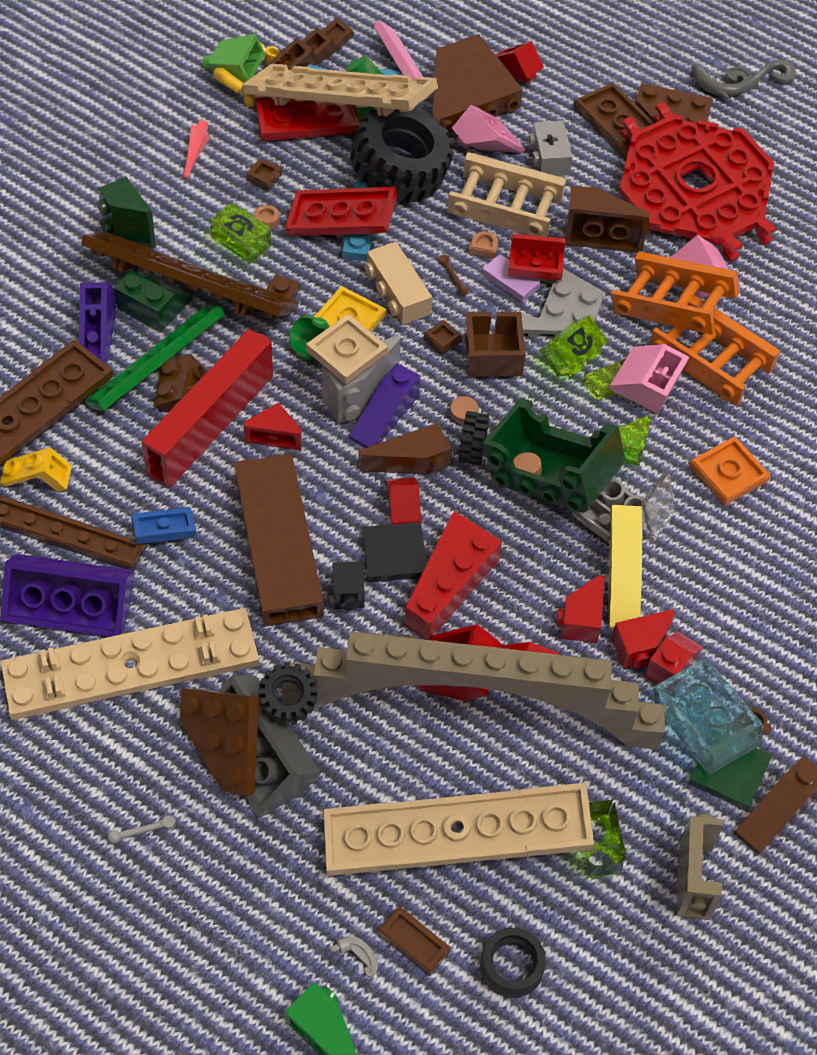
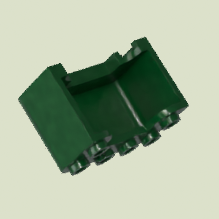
M520 398L483 442L494 482L502 488H509L526 496H533L550 504L569 508L574 512H587L625 463L619 427L605 423L601 430H595L590 438L550 426L547 415L537 416L531 410L533 402ZM527 452L536 454L541 460V474L537 475L515 468L514 458L519 454Z

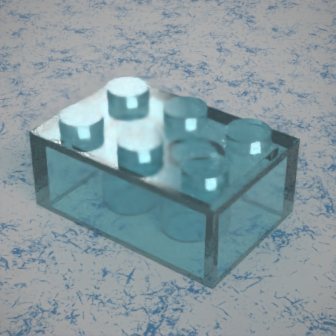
M707 657L654 686V703L665 704V721L708 775L762 745L763 723Z

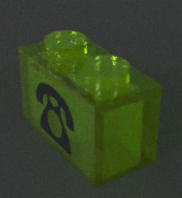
M232 202L210 219L211 238L249 264L254 262L272 246L271 228L265 222L257 220L245 209L239 208Z
M587 315L574 321L541 348L540 352L557 377L565 374L573 376L584 368L583 362L586 360L591 361L602 353L600 348L608 340L591 315Z

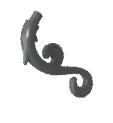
M785 60L772 61L753 76L745 68L736 66L727 70L725 79L729 84L717 81L716 78H712L705 69H702L699 63H695L691 67L694 73V80L703 90L725 99H729V96L748 92L771 69H780L785 73L777 74L772 71L770 75L771 80L783 85L792 83L796 78L797 72L795 67Z

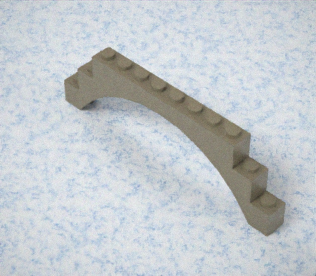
M350 631L347 650L318 647L315 665L297 663L301 665L302 670L308 669L310 676L314 677L316 681L317 700L313 711L340 698L369 690L414 685L464 686L509 692L551 703L577 713L602 726L628 747L658 750L664 735L665 704L638 702L639 683L611 680L612 661ZM290 662V666H295L296 663ZM283 683V704L291 705L296 703L301 695L299 688L293 683Z

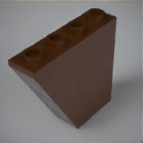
M479 34L436 49L435 78L438 88L434 91L433 118L436 117L441 122V127H445L449 134L455 132L452 127L470 105L494 117L521 108L523 89Z

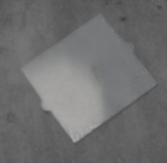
M663 472L657 482L652 484L651 490L642 501L649 541H655L676 512L669 472Z

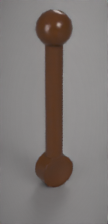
M445 254L440 255L439 264L446 267L459 288V294L466 296L469 290L466 286H463L449 264V256Z

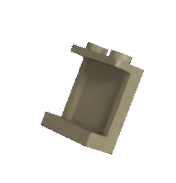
M708 814L690 815L679 841L676 916L710 920L722 897V883L702 880L703 851L711 852L723 828L722 819H715Z

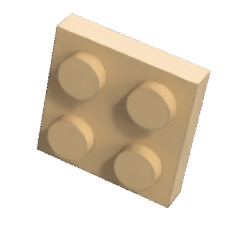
M349 314L306 344L307 352L345 384L388 354V346Z

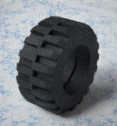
M415 106L413 110L408 112H401L399 109H395L388 116H378L377 109L373 108L361 120L351 146L350 159L355 173L358 172L359 180L362 183L365 182L367 188L395 187L398 193L396 202L406 200L407 203L416 202L417 198L419 201L426 199L438 190L449 169L454 152L452 150L453 143L451 138H449L447 129L445 127L442 128L441 122L436 117H431L430 112L426 110L421 111ZM388 146L401 148L412 154L416 159L402 157L393 152Z

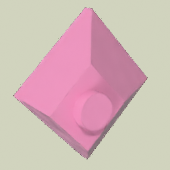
M473 105L468 107L452 127L458 135L456 139L466 148L471 146L481 151L523 153L526 150L498 118Z

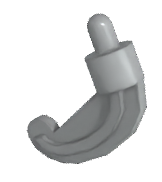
M355 936L345 937L337 940V944L330 947V952L332 953L337 951L344 953L351 950L367 966L366 976L373 977L378 970L377 959L372 949L363 940Z

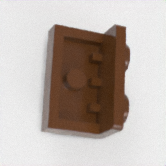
M191 353L163 363L154 406L160 412L172 409L206 374L204 366Z

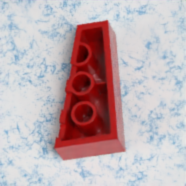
M453 511L406 605L405 626L425 640H431L433 635L440 630L500 561L502 541L456 511Z

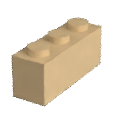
M395 241L367 251L366 274L369 279L373 278L379 295L387 300L391 314L397 316L402 325L431 315L432 296L398 243Z

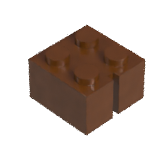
M466 312L464 338L467 377L523 376L526 353L521 312H496L494 334H489L491 312Z

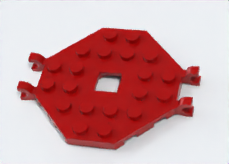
M664 101L655 106L658 113L653 115V120L656 123L640 129L631 116L622 121L625 129L620 131V135L626 140L630 139L631 142L619 195L624 201L650 213L649 230L692 239L699 235L710 243L722 245L723 252L730 262L739 258L740 254L737 251L743 247V244L736 237L752 229L756 230L757 237L763 246L772 242L773 238L770 234L776 232L777 228L767 221L765 214L775 163L744 129L734 127L733 130L719 128L717 123L698 120V123L685 121L683 116L674 115ZM699 168L712 184L701 189L688 186L681 176Z

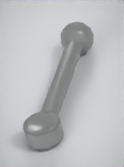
M169 815L165 816L161 822L122 832L112 830L109 832L107 839L111 843H117L121 838L160 828L172 830L176 825L175 818Z

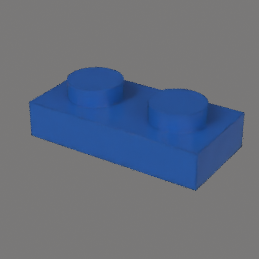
M191 507L133 513L131 515L136 544L195 538L196 536Z

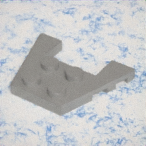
M564 268L562 281L537 279L553 285L540 318L521 313L523 333H528V337H538L539 334H554L555 338H568L579 328L583 327L585 338L591 335L604 300L605 292ZM580 334L574 336V338H583Z

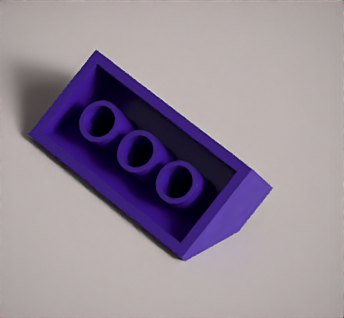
M15 554L5 561L0 621L108 637L121 635L124 632L132 602L135 571Z

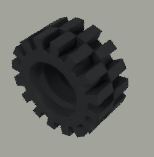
M466 411L458 462L475 465L482 464L484 454L483 442L487 437L490 414Z
M284 662L282 667L279 664L274 665V669L272 671L268 669L265 672L264 679L261 678L259 703L262 706V711L265 715L268 714L273 722L276 720L280 721L281 725H286V722H291V725H294L300 719L304 721L307 718V714H311L314 710L317 700V687L314 677L310 676L308 669L302 670L301 665L297 663L295 666H290V662ZM283 683L295 684L301 693L299 700L291 705L280 703L275 696L278 686Z

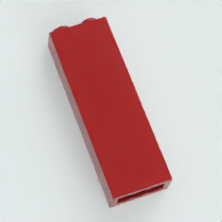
M248 329L141 441L145 469L149 477L170 489L272 379V341L263 334H257Z

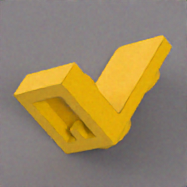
M48 447L7 460L3 467L0 484L7 487L40 477L57 492L64 491L68 487L72 465L52 448Z

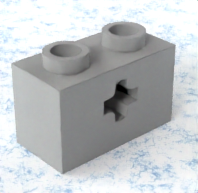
M564 121L534 122L533 131L528 135L529 148L534 151L532 154L533 166L537 167L540 172L555 176L570 175L572 153Z

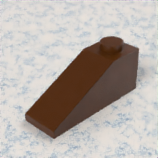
M438 423L359 450L358 468L360 472L427 474L433 471H441L451 465L452 447Z
M803 756L777 782L735 830V834L760 855L817 797V766Z

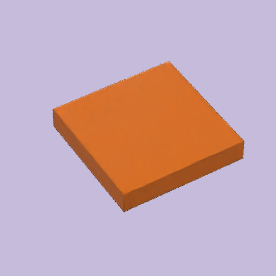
M736 436L692 459L689 465L724 506L767 483L771 477L770 473Z

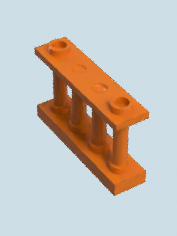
M639 251L635 257L637 279L628 292L612 290L611 298L614 313L713 335L715 332L713 309L720 298L724 296L736 299L740 293L738 271ZM647 281L661 283L652 297L639 295ZM672 286L685 288L676 303L663 300ZM697 291L710 293L702 308L688 306Z
M694 295L688 306L702 308L705 301ZM715 308L713 309L714 334L704 333L689 348L676 341L687 329L674 326L667 334L657 327L653 329L649 345L665 344L689 356L683 371L736 406L741 403L746 387L743 383L758 368L770 374L776 367L781 352ZM713 339H716L725 345L726 348L710 363L698 354ZM735 354H739L748 360L749 363L732 378L720 369Z

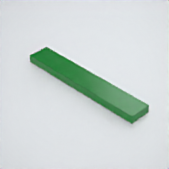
M204 306L90 396L86 401L91 410L105 411L225 315L221 306Z

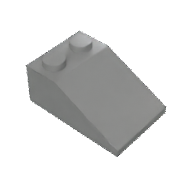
M398 335L383 340L382 342L388 346V354L347 384L342 382L324 365L322 366L323 402L338 424L352 421L362 415L381 381L399 363L400 337Z

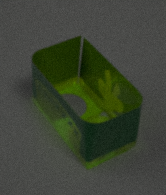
M613 800L589 802L591 822L600 823L605 828L606 835L601 842L594 843V850L582 851L587 878L613 876L621 873L626 858V851L615 802L611 808ZM596 852H604L610 856L612 864L594 865L589 859Z

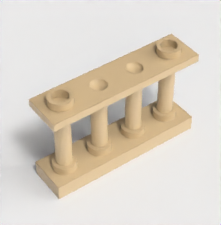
M468 152L465 158L463 175L464 178H467L461 194L450 191L447 213L527 235L548 237L551 218L545 216L551 201L561 204L565 192L566 178ZM477 181L492 185L486 200L471 197ZM502 188L516 192L511 207L496 204ZM526 195L541 198L535 214L521 210Z

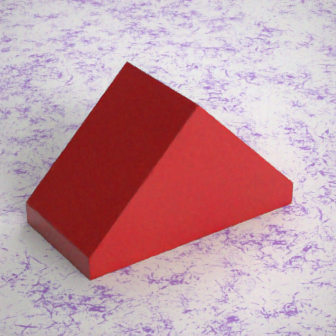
M280 403L262 411L244 423L245 443L299 451L302 449V429Z
M415 477L386 479L391 524L421 522L419 484Z

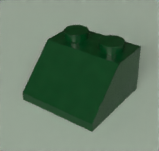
M124 177L98 188L99 200L97 201V207L102 214V219H100L102 230L141 245L156 248L152 210L128 178Z
M130 271L114 287L117 309L160 333L193 299L191 293L155 274L141 271Z

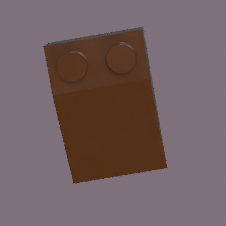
M572 185L565 225V245L634 253L642 252L650 213L599 188Z

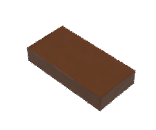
M401 906L397 907L377 932L381 938L429 977L449 955L452 948Z

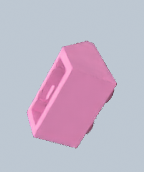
M665 344L633 347L610 384L609 389L659 414L680 378L689 356Z

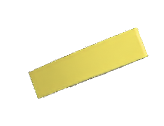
M612 505L610 510L609 629H614L616 622L640 617L642 506Z

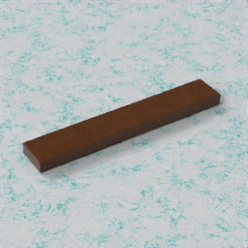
M0 495V528L127 570H134L146 549L145 543L136 544L134 539Z

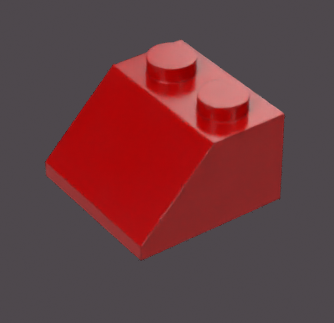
M478 624L436 634L432 637V641L500 648L501 642ZM418 685V688L422 691L462 701L485 697L489 689L477 687Z

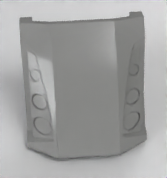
M613 478L587 512H573V516L609 543L611 538L610 510L612 505L642 506V525L650 517L656 515V508L650 507L644 498L633 495L629 492V489L624 488L621 481Z

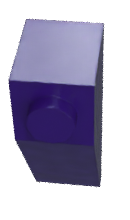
M107 282L80 283L79 343L107 365L116 317L114 288Z
M397 363L379 384L350 433L349 439L365 448L381 443L419 397L421 375Z

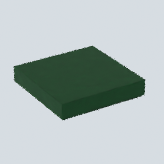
M714 728L688 784L748 811L773 755Z

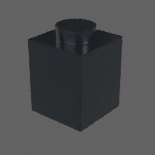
M363 561L332 563L334 609L352 611L357 608H364Z

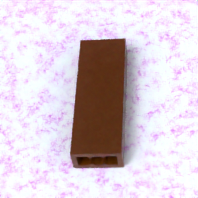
M277 454L266 458L245 459L234 462L235 479L263 627L324 617V602L292 454Z

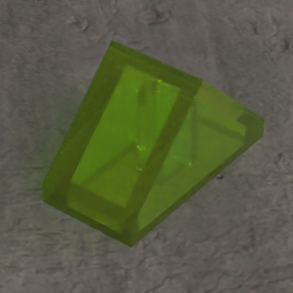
M649 415L619 428L626 464L640 466L651 423Z

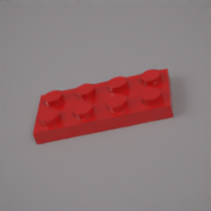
M272 97L256 98L261 141L353 134L357 132L361 123L355 105L351 104L338 106L331 102L319 104L311 100L295 101V99H292L284 106H281L280 104L275 105Z
M395 187L297 190L285 231L288 236L387 233L398 196Z

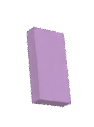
M501 254L482 270L483 276L522 303L540 288V281L536 278L508 276L509 260Z

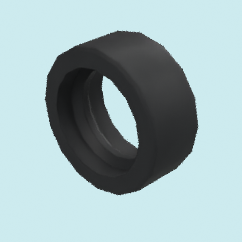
M507 927L496 931L486 941L480 958V973L485 984L494 993L506 998H520L532 993L540 984L546 967V952L540 940L531 932L521 928ZM518 945L530 953L533 959V968L525 979L509 981L501 978L496 973L493 967V957L501 946Z

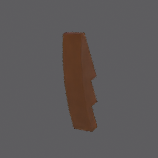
M336 17L322 31L316 27L302 41L298 37L295 38L262 70L270 64L287 65L288 70H292L294 66L307 67L309 64L316 66L355 36L354 32Z

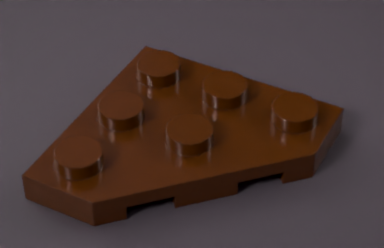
M641 83L635 104L654 123L656 122L653 120V115L658 113L655 106L663 101L674 115L683 116L685 121L698 123V120L708 121L713 98Z
M181 688L180 721L220 789L224 792L242 795L255 794L259 696L196 688Z

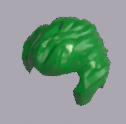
M303 315L295 321L290 330L289 342L296 355L307 361L315 359L307 352L306 344L330 327L327 320Z

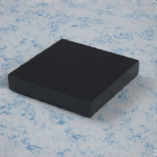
M421 522L362 527L368 582L421 577L427 565Z

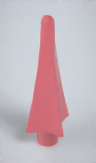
M199 120L197 126L191 124L188 155L183 173L185 179L189 177L198 156L210 138L207 134L208 123L204 120Z

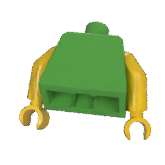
M251 34L222 40L218 43L212 55L203 57L202 65L206 71H212L218 83L224 84L237 94L239 92L242 93L245 105L253 107L255 103L254 98L259 97L244 94L242 84L254 76L264 56V62L268 64L279 54V51L275 46H269L267 49L264 48V44L259 42L257 35Z

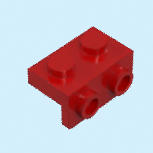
M513 234L508 276L562 281L566 240L564 238Z

